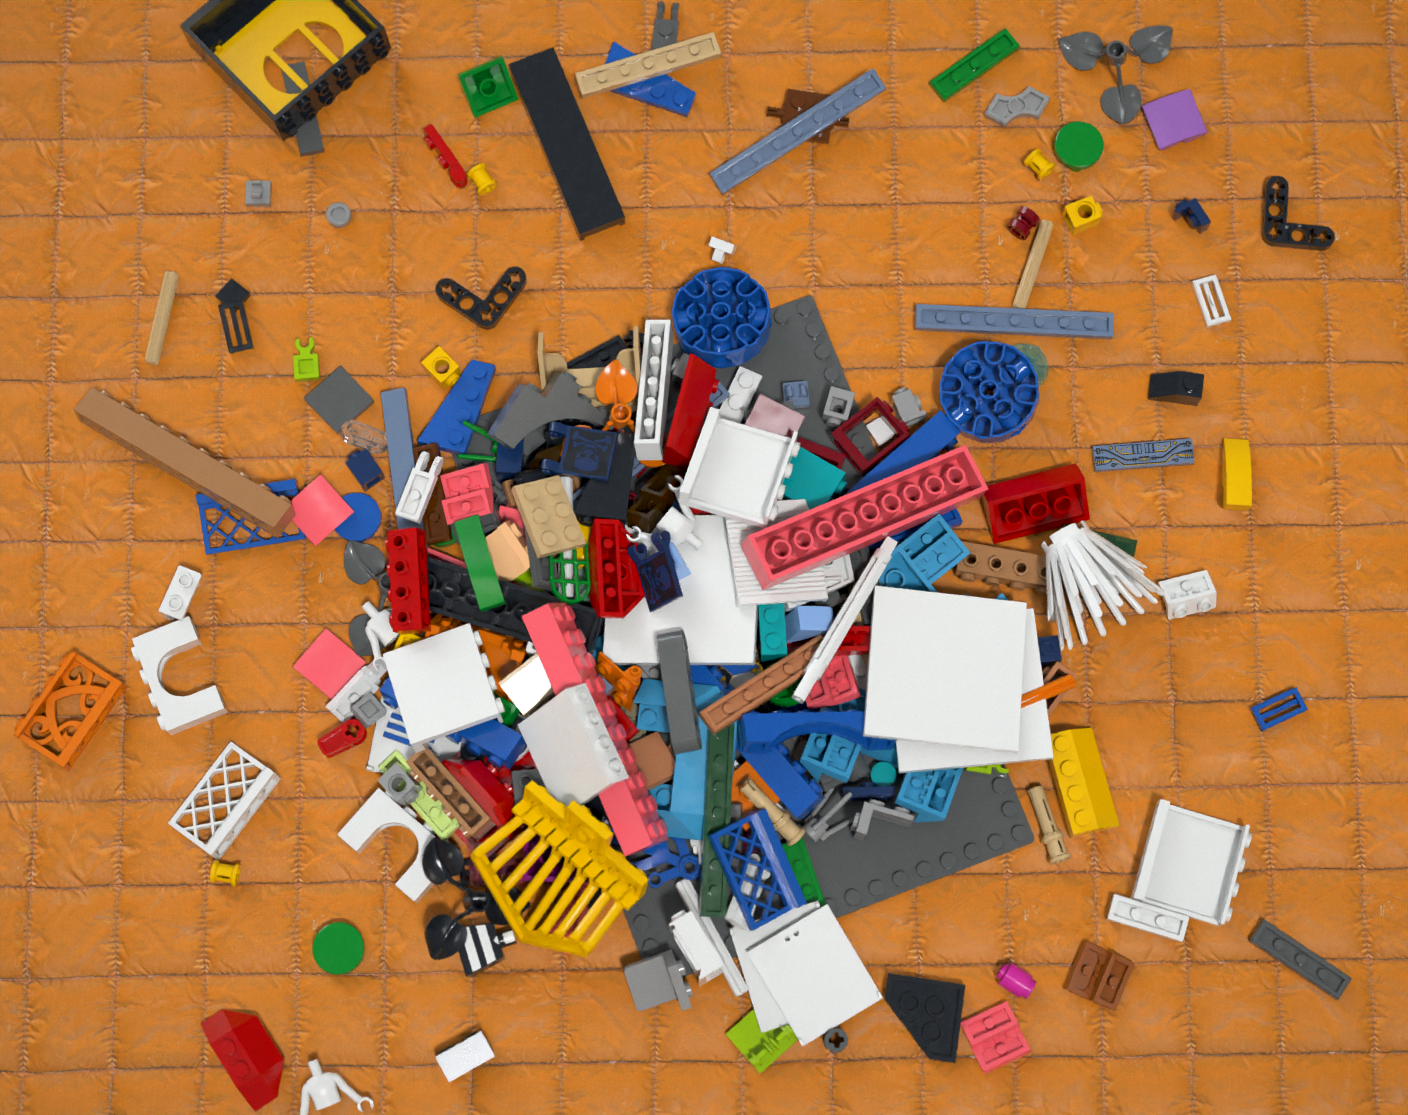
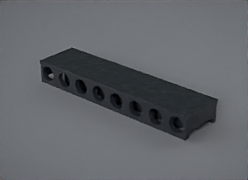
M554 47L508 64L512 80L579 240H585L584 237L615 225H624L625 215Z
M427 557L431 612L533 643L522 616L548 603H564L555 596L499 579L506 604L481 612L468 569ZM567 603V606L569 605L574 611V622L577 629H580L584 634V645L587 652L593 656L604 618H598L593 608L577 603Z

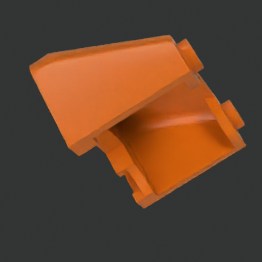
M437 614L431 620V632H426L424 639L468 623ZM470 624L473 631L478 630L483 645H480L479 648L481 653H486L490 663V667L486 668L488 676L493 674L498 688L494 691L500 697L514 704L498 683L529 659L526 652L528 642Z

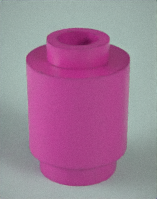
M1012 962L1008 966L1003 964L996 975L999 979L998 985L1018 998L1022 996L1027 999L1037 982L1032 979L1031 974Z

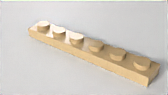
M712 32L575 73V77L582 98H587L720 58L721 52L715 34Z

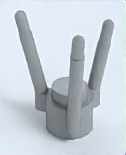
M834 788L824 794L826 798L804 820L806 824L803 828L814 842H817L819 839L824 841L830 835L852 823L853 817L826 831L829 827L826 821L852 797L851 792L847 793L821 818L817 814L834 791Z

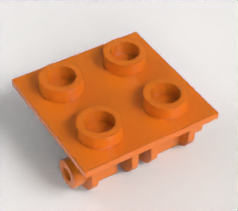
M600 651L595 670L615 688L610 693L614 701L630 712L639 689L642 670L638 666H631L623 672Z

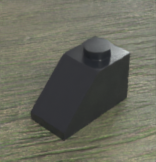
M1185 371L1152 374L1150 376L1148 400L1197 406L1202 398L1204 374Z

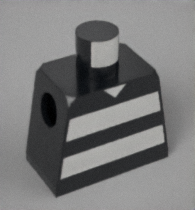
M494 923L465 926L467 929V939L464 946L458 952L466 977L471 978L505 960L502 948L517 944L512 929L497 933Z

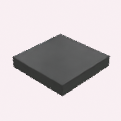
M341 366L304 398L310 407L337 435L375 403L367 392Z

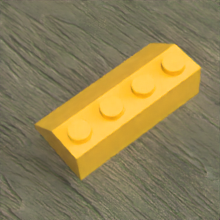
M1092 728L1070 729L1050 734L1054 758L1048 760L1069 838L1120 826Z

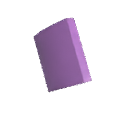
M1190 89L1162 97L1142 106L1161 151L1183 141L1185 143L1190 142L1208 133Z

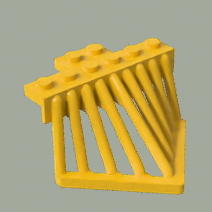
M532 780L525 786L523 799L512 808L511 812L516 816L479 845L471 853L470 857L521 943L587 958L594 951V947L623 908L628 911L645 895L649 879L641 869L631 865L621 852L615 851L610 847L613 836L610 828L605 823L599 822L594 818L585 806H580L573 800L566 807L565 804L557 802L551 797L545 787L537 785ZM523 823L527 824L528 828L490 863L486 853ZM536 834L541 836L537 845L502 883L496 874L497 871ZM551 845L552 852L550 857L519 898L513 903L508 892ZM564 856L565 860L562 870L525 923L520 915L521 910ZM577 867L576 877L537 931L533 930ZM588 877V887L559 927L552 934H549ZM600 887L602 894L568 938L564 937ZM613 898L615 901L614 905L586 941H581V937L609 900Z

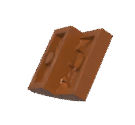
M1083 941L1063 989L1107 1009L1116 1011L1135 963L1113 952L1105 951L1087 941Z

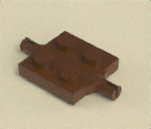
M788 89L783 108L768 106L767 117L781 118L782 126H784L831 95ZM843 117L807 142L829 145L830 133L834 126L848 128L850 117Z

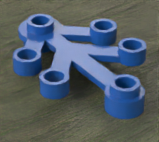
M611 828L610 830L613 833L611 843L615 846H620L618 840L614 838L615 832ZM670 837L676 843L680 857L670 853L667 843L664 841L642 851L652 857L636 863H629L642 871L663 863L675 866L663 873L653 872L649 875L648 884L654 889H658L664 882L680 876L683 879L694 880L701 874V864H699V858L696 855L690 854L685 839ZM687 863H692L695 866L692 872L685 870ZM653 876H658L661 879L658 885L651 883Z

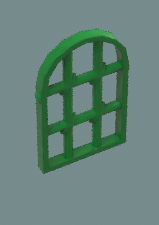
M587 542L584 546V561L577 560L576 549L572 550V560L564 559L563 552L559 553L560 557L558 559H553L552 555L548 556L551 590L556 598L564 603H579L586 598L590 591L591 580ZM553 563H560V579H554ZM566 564H573L574 566L573 580L565 579L564 566ZM579 564L585 565L586 581L578 579ZM554 583L562 584V595L556 590ZM567 584H575V600L567 599ZM586 585V592L580 598L579 587Z

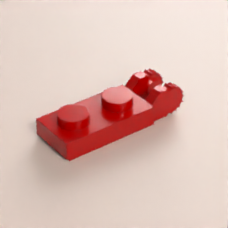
M429 124L423 128L425 133L423 140L430 151L434 149L439 156L436 158L444 170L449 169L451 182L459 189L465 188L468 184L466 172L434 126Z

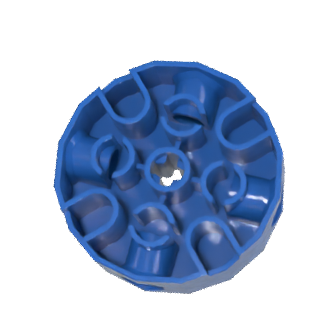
M726 267L703 270L694 275L693 279L676 293L671 311L677 343L688 355H696L712 367L722 369L742 365L758 355L769 339L772 326L768 295L761 284L759 285L757 281L750 278V275L742 270Z
M997 341L975 342L960 349L946 364L940 381V403L949 421L961 431L960 434L964 437L980 443L1003 442L1020 434L1033 420L1039 404L1038 376L1030 360L1015 346ZM988 388L990 391L994 389V395H986L985 389Z

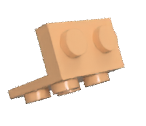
M509 520L497 527V530L486 537L498 579L507 582L513 581L530 569L527 542L522 536L524 535L523 531L517 523Z

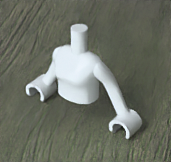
M674 476L680 482V487L674 488L669 483L668 487L671 491L675 492L679 503V491L683 479L680 476ZM679 504L683 514L672 506L656 527L662 532L668 531L671 537L670 542H673L675 546L687 541L697 550L703 541L692 533L696 522L694 514L689 506ZM636 526L632 528L638 532L637 538L632 539L626 534L627 540L631 543L638 542L639 540L652 542V534L641 532Z
M368 601L362 606V609L371 618L367 622L365 632L371 643L374 655L370 669L374 675H378L380 671L375 664H381L386 669L378 639L387 647L397 640L400 634L393 632L390 626L389 617L392 614V609H384L379 612Z
M318 1059L308 1062L313 1077L308 1079L302 1087L300 1115H308L310 1096L316 1111L342 1101L337 1085L358 1104L360 1112L363 1113L360 1104L364 1100L369 1101L373 1109L372 1099L367 1096L361 1097L339 1074L323 1073Z

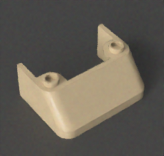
M638 326L633 327V348L620 351L616 358L634 377L637 383L635 398L626 404L630 407L631 412L637 411L641 376ZM539 332L538 362L541 390H544L554 372L563 373L566 371L577 378L576 383L582 386L577 395L579 393L585 395L592 400V406L597 409L599 407L604 408L611 413L614 403L604 405L599 402L595 394L597 379L605 367L567 369V361L564 356L558 353H546L544 332Z

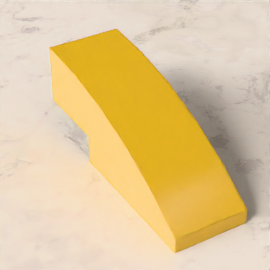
M1223 439V509L1248 511L1252 506L1249 440Z

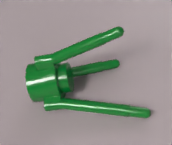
M463 421L464 426L495 442L491 453L496 455L493 457L458 454V458L496 463L498 442L487 436L489 431Z

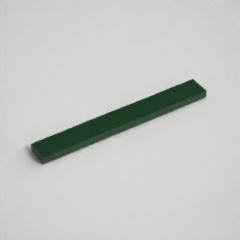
M735 722L715 735L707 727L700 917H725L727 912L728 880L709 839V835L730 825ZM724 834L718 839L722 848L729 850L730 836Z

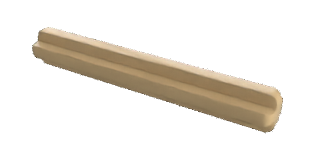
M1042 220L1012 305L1013 308H1026L1054 226L1051 221Z
M166 271L162 282L145 355V362L150 365H158L179 278L177 273L173 271Z

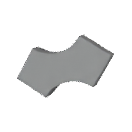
M1030 86L1023 93L1016 96L1008 97L996 94L984 117L1004 128L1011 121L1021 117H1030L1038 120L1049 103L1050 97Z

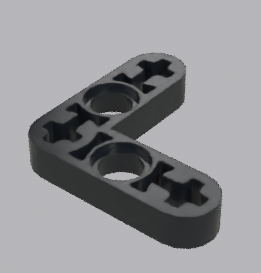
M1281 176L1271 177L1264 190L1263 241L1273 247L1316 251L1329 249L1335 240V234L1329 227L1287 223L1288 182ZM1275 183L1278 184L1279 188H1282L1278 193L1277 199H1273L1275 188H1271ZM1274 205L1280 207L1282 214L1277 217L1272 216L1269 212V207ZM1273 223H1277L1275 232L1280 234L1276 239L1272 238V234H1268L1273 228ZM1301 231L1305 235V240L1302 242L1295 241L1292 238V232ZM1310 232L1313 233L1311 236L1313 237L1311 243L1308 242L1310 239ZM1320 234H1324V237L1328 239L1325 243H1321V239L1318 238Z
M509 268L484 301L451 279L440 280L436 285V293L441 302L480 328L490 330L499 323L527 284V278L522 268ZM517 275H520L519 277H520V281H521V282L519 283V282L515 281V282L513 283V285L511 286V289H512V291H514V292L512 293V292L508 289V287L510 286V284H511V282H512V281H511V276L516 277ZM451 286L452 293L457 296L456 301L454 296L449 293L444 296L442 288L447 289ZM498 293H506L508 295L507 302L503 304L496 303L494 298ZM463 299H472L474 301L473 307L469 310L462 309L460 303ZM489 304H491L495 308L491 313L492 320L483 322L482 314L488 315L492 309Z

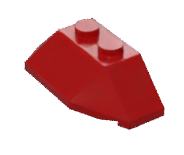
M593 520L588 545L591 580L589 599L598 618L624 619L644 598V590L637 566L628 554V548L631 545H635L638 551L637 546L639 544L637 542L631 543L627 540L626 534L632 539L634 538L623 527L624 525L620 520Z
M444 759L441 762L490 816L499 829L516 816L511 812L512 808L515 807L513 788L507 781L502 784L498 780L497 776L500 773L491 763L485 765L481 760ZM516 829L507 836L511 841L516 838Z
M222 1009L201 1023L213 1051L236 1088L255 1112L278 1097L285 1060L258 1016Z

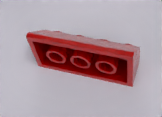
M694 354L689 355L662 460L663 463L686 469L689 467L703 429L704 418L708 415L710 407H713L714 402L709 401L711 393L716 394L719 379H715L717 370Z
M1076 463L988 485V490L981 496L983 510L994 544L1079 523L1083 520H1090L1085 477Z

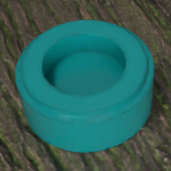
M879 762L871 770V781L876 783V787L891 786L896 779V770L888 762Z

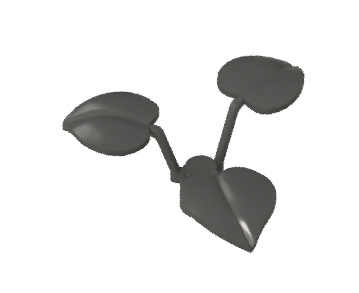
M1158 25L1138 30L1130 40V46L1133 50L1129 49V46H1125L1121 41H1112L1108 44L1107 49L1103 50L1102 40L1097 34L1092 32H1079L1071 36L1061 37L1060 46L1066 61L1077 70H1092L1096 66L1097 59H1103L1105 56H1107V60L1111 65L1116 66L1118 87H1110L1103 93L1101 107L1109 118L1119 124H1127L1137 116L1141 108L1142 97L1135 85L1123 87L1121 65L1125 63L1127 53L1134 57L1140 55L1141 60L1148 64H1156L1163 61L1168 56L1171 48L1173 28Z
M349 540L344 552L345 572L351 581L359 585L366 584L371 578L374 581H378V591L381 594L378 607L380 612L383 610L385 599L388 597V590L391 588L387 572L381 574L385 569V556L375 546ZM367 614L356 617L349 627V639L358 656L373 655L371 643L365 632L367 622L371 619ZM378 639L379 647H380V651H381L382 649L385 648V646H384V645L381 643V641Z

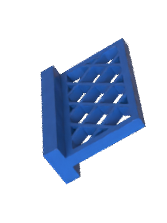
M296 479L264 484L278 497L280 495L295 497L299 494V485ZM203 494L196 495L206 555L306 539V536L299 529V535L288 536L282 532V535L285 537L276 538L272 536L269 540H263L257 535L261 528L257 527L252 532L243 525L244 518L239 522L228 514L230 512L229 509L223 511L221 509L222 505ZM216 508L223 513L215 526L207 521L205 510ZM226 516L237 524L229 536L218 529ZM208 525L212 527L210 533L208 532ZM240 527L252 534L244 544H239L232 539ZM215 531L227 538L221 547L211 549L210 538ZM254 537L260 540L256 542H251L254 539ZM230 541L235 544V545L227 546V544H228Z
M766 809L753 810L745 814V817L709 835V839L750 931H754L786 912L807 903ZM747 822L752 830L750 839L740 836L742 825ZM724 834L733 837L729 850L722 848L718 839ZM738 840L748 844L744 857L734 853ZM753 846L759 848L762 853L760 863L750 859ZM733 857L743 861L739 874L731 869L730 865ZM748 863L758 867L755 881L745 877ZM764 870L771 873L772 882L770 887L760 883ZM743 881L753 885L750 898L743 896L741 892ZM759 887L769 891L765 904L755 901ZM774 894L781 896L784 906L780 909L770 907ZM753 905L763 908L761 919L756 922L751 914Z

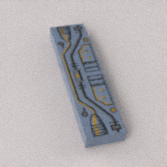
M1192 438L1092 447L1094 472L1194 465L1195 463Z

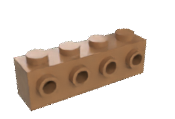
M961 541L970 554L956 564L954 576H960V580L974 582L977 579L985 581V584L989 586L1005 584L1010 585L1009 588L1013 590L1023 591L1025 588L1033 589L1036 594L1047 595L1046 556Z
M424 744L426 750L414 753L406 761L412 769L409 772L410 775L418 783L424 782L428 787L425 790L426 793L435 802L438 799L444 805L442 811L451 820L456 818L461 824L458 829L466 838L469 839L472 836L479 841L496 824L447 770L435 753Z

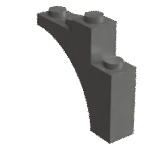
M566 371L563 373L554 372L541 394H539L541 390L531 383L527 385L518 384L487 433V436L507 449H514L531 431L555 420L579 419L603 429L609 421L610 412L604 408L599 407L597 409L592 406V400L581 393L577 395L582 386L576 383L577 378ZM611 426L608 430L612 431L614 426Z

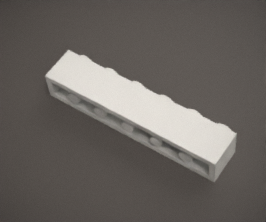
M646 320L634 438L637 460H663L674 339L671 320Z

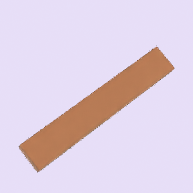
M818 635L700 711L699 717L713 735L717 734L739 720L743 714L751 712L802 679L805 675V668L824 638L823 635Z

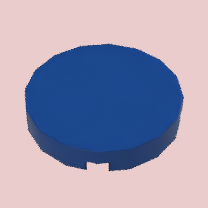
M351 493L343 496L342 499L351 507L354 513L335 529L336 533L346 541L353 540L362 543L371 539L381 526L382 514L378 504L370 496L363 493Z

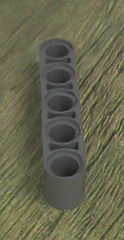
M683 630L658 634L657 645L673 751L675 755L702 750L685 633Z

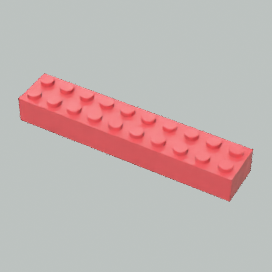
M964 445L748 535L740 546L762 590H766L879 542L887 536H893L933 519L938 514L942 515L979 499L988 490V487L967 446Z
M548 603L523 615L522 619L555 695L557 696L567 688L586 683L629 776L628 779L613 784L599 794L624 856L642 852L668 840L667 826L657 814V803L654 797L649 795L647 791V780L644 774L638 770L635 763L637 761L635 752L632 748L628 747L625 740V729L618 723L615 717V706L611 700H608L605 693V683L596 673L594 668L596 666L595 660L591 653L587 652L584 645V634L580 629H577L574 622L575 614L573 609L569 605L567 606V603Z

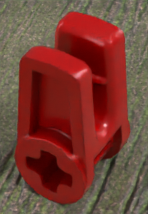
M350 719L318 739L317 744L327 758H332L362 744L367 738V730L356 719ZM353 727L357 729L358 736L356 737L350 735Z

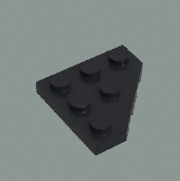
M888 973L885 1002L929 1060L955 1064L966 985Z

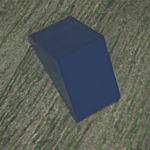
M524 438L514 449H507L498 443L496 476L498 482L503 483L515 478L517 472L524 471Z

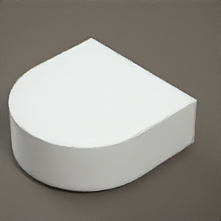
M881 418L866 425L868 433L878 448L890 442L895 435Z

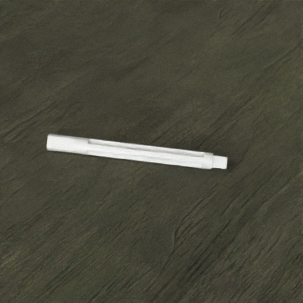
M887 536L881 547L875 550L805 668V675L791 697L795 701L803 704L815 682L821 679L892 558L891 553L896 547L897 541Z

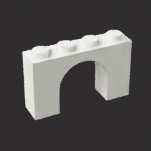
M189 616L183 620L175 621L132 638L134 647H131V651L136 662L140 661L143 667L140 670V675L145 685L149 683L152 692L148 693L152 706L158 707L160 716H157V720L162 731L166 730L170 735H174L228 713L221 692L216 685L189 696L172 695L163 686L162 672L168 660L178 653L202 644L194 621Z
M378 788L337 835L360 854L374 837L385 828L401 826L411 830L418 840V855L412 866L395 885L417 904L434 885L426 878L423 872L422 858L428 842L435 837L436 833L426 822L421 825L415 820L418 815L408 806L401 808L387 791L383 792Z

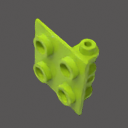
M754 1009L726 1033V1036L760 1074L798 1040L788 1024L761 1033Z

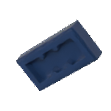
M860 783V787H843L842 798L851 792L852 797L847 801L892 800L895 796V786L876 787V783Z

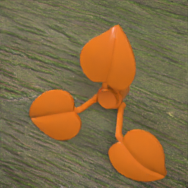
M614 360L604 368L595 385V394L600 403L604 405L614 403L609 421L602 431H608L611 426L624 428L628 425L632 433L635 434L634 422L630 420L631 409L626 404L635 398L637 383L620 362ZM577 425V426H574V427H581V428L592 429L591 427L586 426V425ZM665 431L663 455H664L666 443H667L668 436H669V434H668L666 431ZM564 437V439H563V444H562V450H561V453H560V457L562 456V451H563V447H564L565 437ZM638 460L644 466L652 468L666 464L662 460Z

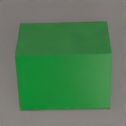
M503 56L457 74L460 88L474 118L519 100Z

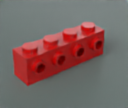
M417 527L389 530L385 546L389 553L387 575L390 578L391 587L388 590V598L392 606V614L389 617L390 626L393 632L401 635L431 632L426 531Z

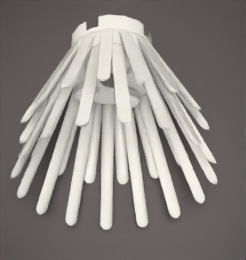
M1084 520L1081 521L1082 528L1078 529L1076 523H1073L1049 536L1053 542L1049 547L1045 541L1041 544L1046 554L1048 621L1050 619L1052 623L1055 620L1057 621L1061 651L1064 649L1063 630L1069 650L1073 648L1060 572L1083 645L1087 644L1088 639L1081 617L1083 606L1079 597L1078 587L1102 637L1106 636L1107 632L1100 618L1102 611L1099 605L1102 603V600L1097 590L1121 626L1126 625V620L1117 607L1123 605V601L1118 596L1119 593L1124 596L1138 614H1144V609L1128 590L1138 598L1142 597L1143 594L1153 604H1157L1158 601L1146 589L1150 592H1156L1160 596H1165L1164 590L1143 575L1144 571L1139 567L1147 568L1144 564L1090 530Z

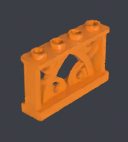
M71 651L69 655L66 654L59 663V670L55 676L52 675L48 678L44 685L45 690L40 697L37 696L31 702L29 707L31 710L25 718L22 717L17 722L14 733L15 737L67 771L71 769L127 688L121 681L74 651ZM82 667L86 670L87 681L85 685H81L82 677L80 674H78L76 680L70 679V674L75 668ZM94 673L109 682V685L106 688L92 685ZM63 684L67 686L65 688L60 689ZM81 695L80 709L86 718L83 722L72 720L58 726L56 702L70 696ZM87 695H90L88 701L95 700L96 702L92 708L86 707ZM46 710V717L41 716ZM36 723H41L43 727L38 733L43 734L50 730L51 734L45 739L35 740L31 735V730ZM68 727H74L76 730L71 737L68 736V731L63 735L61 732ZM54 740L62 752L59 756H56L43 746Z

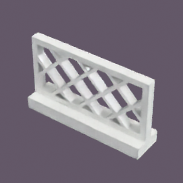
M230 742L168 824L215 859L220 860L281 778L237 745ZM234 750L240 754V764L228 767L227 758ZM256 766L262 770L256 779L247 780L246 768ZM241 769L242 782L229 784L228 772ZM218 773H224L225 785L212 787L211 779ZM243 786V796L240 800L231 801L230 789ZM225 790L226 802L214 804L213 792ZM208 793L209 805L196 808L197 797L200 794ZM227 807L228 816L224 820L216 822L214 809ZM210 810L211 823L198 825L197 813ZM192 814L193 826L182 828L178 825V822L184 815ZM211 828L212 837L206 844L202 843L199 839V830Z

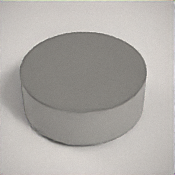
M334 203L328 207L326 217L332 227L344 228L351 221V212L344 203Z

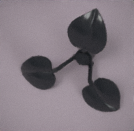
M436 837L428 842L423 853L422 868L426 878L435 885H440L448 879L452 885L466 893L463 897L464 912L457 915L453 920L449 915L439 914L431 918L426 925L425 941L430 957L433 960H442L454 955L464 946L467 939V929L457 922L463 917L469 916L471 912L485 911L488 920L495 925L503 926L509 923L488 887L486 892L472 891L471 888L463 886L452 878V876H457L463 869V855L455 845ZM514 886L508 892L513 903L522 894ZM529 901L521 910V914L530 908L531 904Z

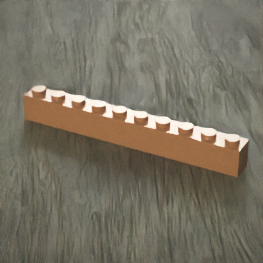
M91 387L73 409L78 420L276 538H279L295 517L292 502L285 496H276L266 485L254 483L247 474L241 471L237 473L223 460L218 462L205 449H196L186 438L174 436L164 425H155L147 415L143 413L138 415L133 412V409L128 404L116 402L104 390L99 392Z

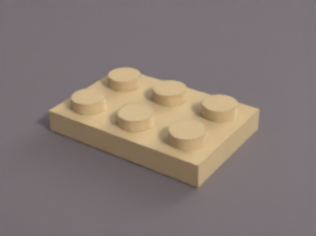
M559 475L516 485L511 489L538 559L585 546L586 541Z

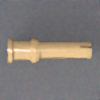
M751 778L746 779L742 783L744 786H739L738 790L758 809L767 810L775 831L777 830L786 839L788 846H792L801 839L805 829L799 827L790 818L789 812L781 811Z
M1037 786L1028 790L1044 835L1042 843L1046 844L1051 858L1049 860L1050 865L1072 858L1071 854L1067 853L1063 841L1064 834L1058 830L1044 787Z

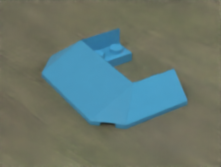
M938 514L894 548L891 553L892 558L879 579L880 585L883 587L938 593L931 584L968 556L970 552L942 516ZM1001 593L998 597L995 598L998 600L1008 601V599L1004 596L1003 593Z
M644 679L633 703H639L637 729L670 733L663 680ZM693 684L702 750L676 755L673 785L661 784L649 790L648 793L654 797L657 803V814L667 826V837L702 840L707 726L699 717V713L724 697V693L718 686ZM739 720L735 721V724H734V747H733V771H732V781H733V772H734V763H735V754H736V746H737Z
M859 688L860 694L866 697V690ZM859 697L834 706L821 707L819 712L824 710L846 712L851 710L849 708L865 711V697ZM811 733L800 759V762L817 782H819L822 774L847 783L859 751L862 754L882 762H888L893 767L898 768L895 745L892 750H865L859 744L829 734ZM963 768L906 773L895 804L917 812L913 823L944 821Z

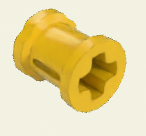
M1039 148L1035 149L1023 163L1038 175L1040 181L1050 175L1056 167L1054 163H1050L1041 155Z
M484 163L474 166L467 173V177L472 179L477 186V193L480 196L492 192L498 185L496 180H492L486 171L487 166Z
M214 860L210 872V882L221 881L231 883L232 886L236 887L241 874V864L236 863L234 866Z

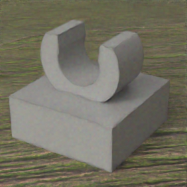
M246 181V207H271V181Z
M372 693L366 695L351 706L350 709L366 729L387 713V710Z

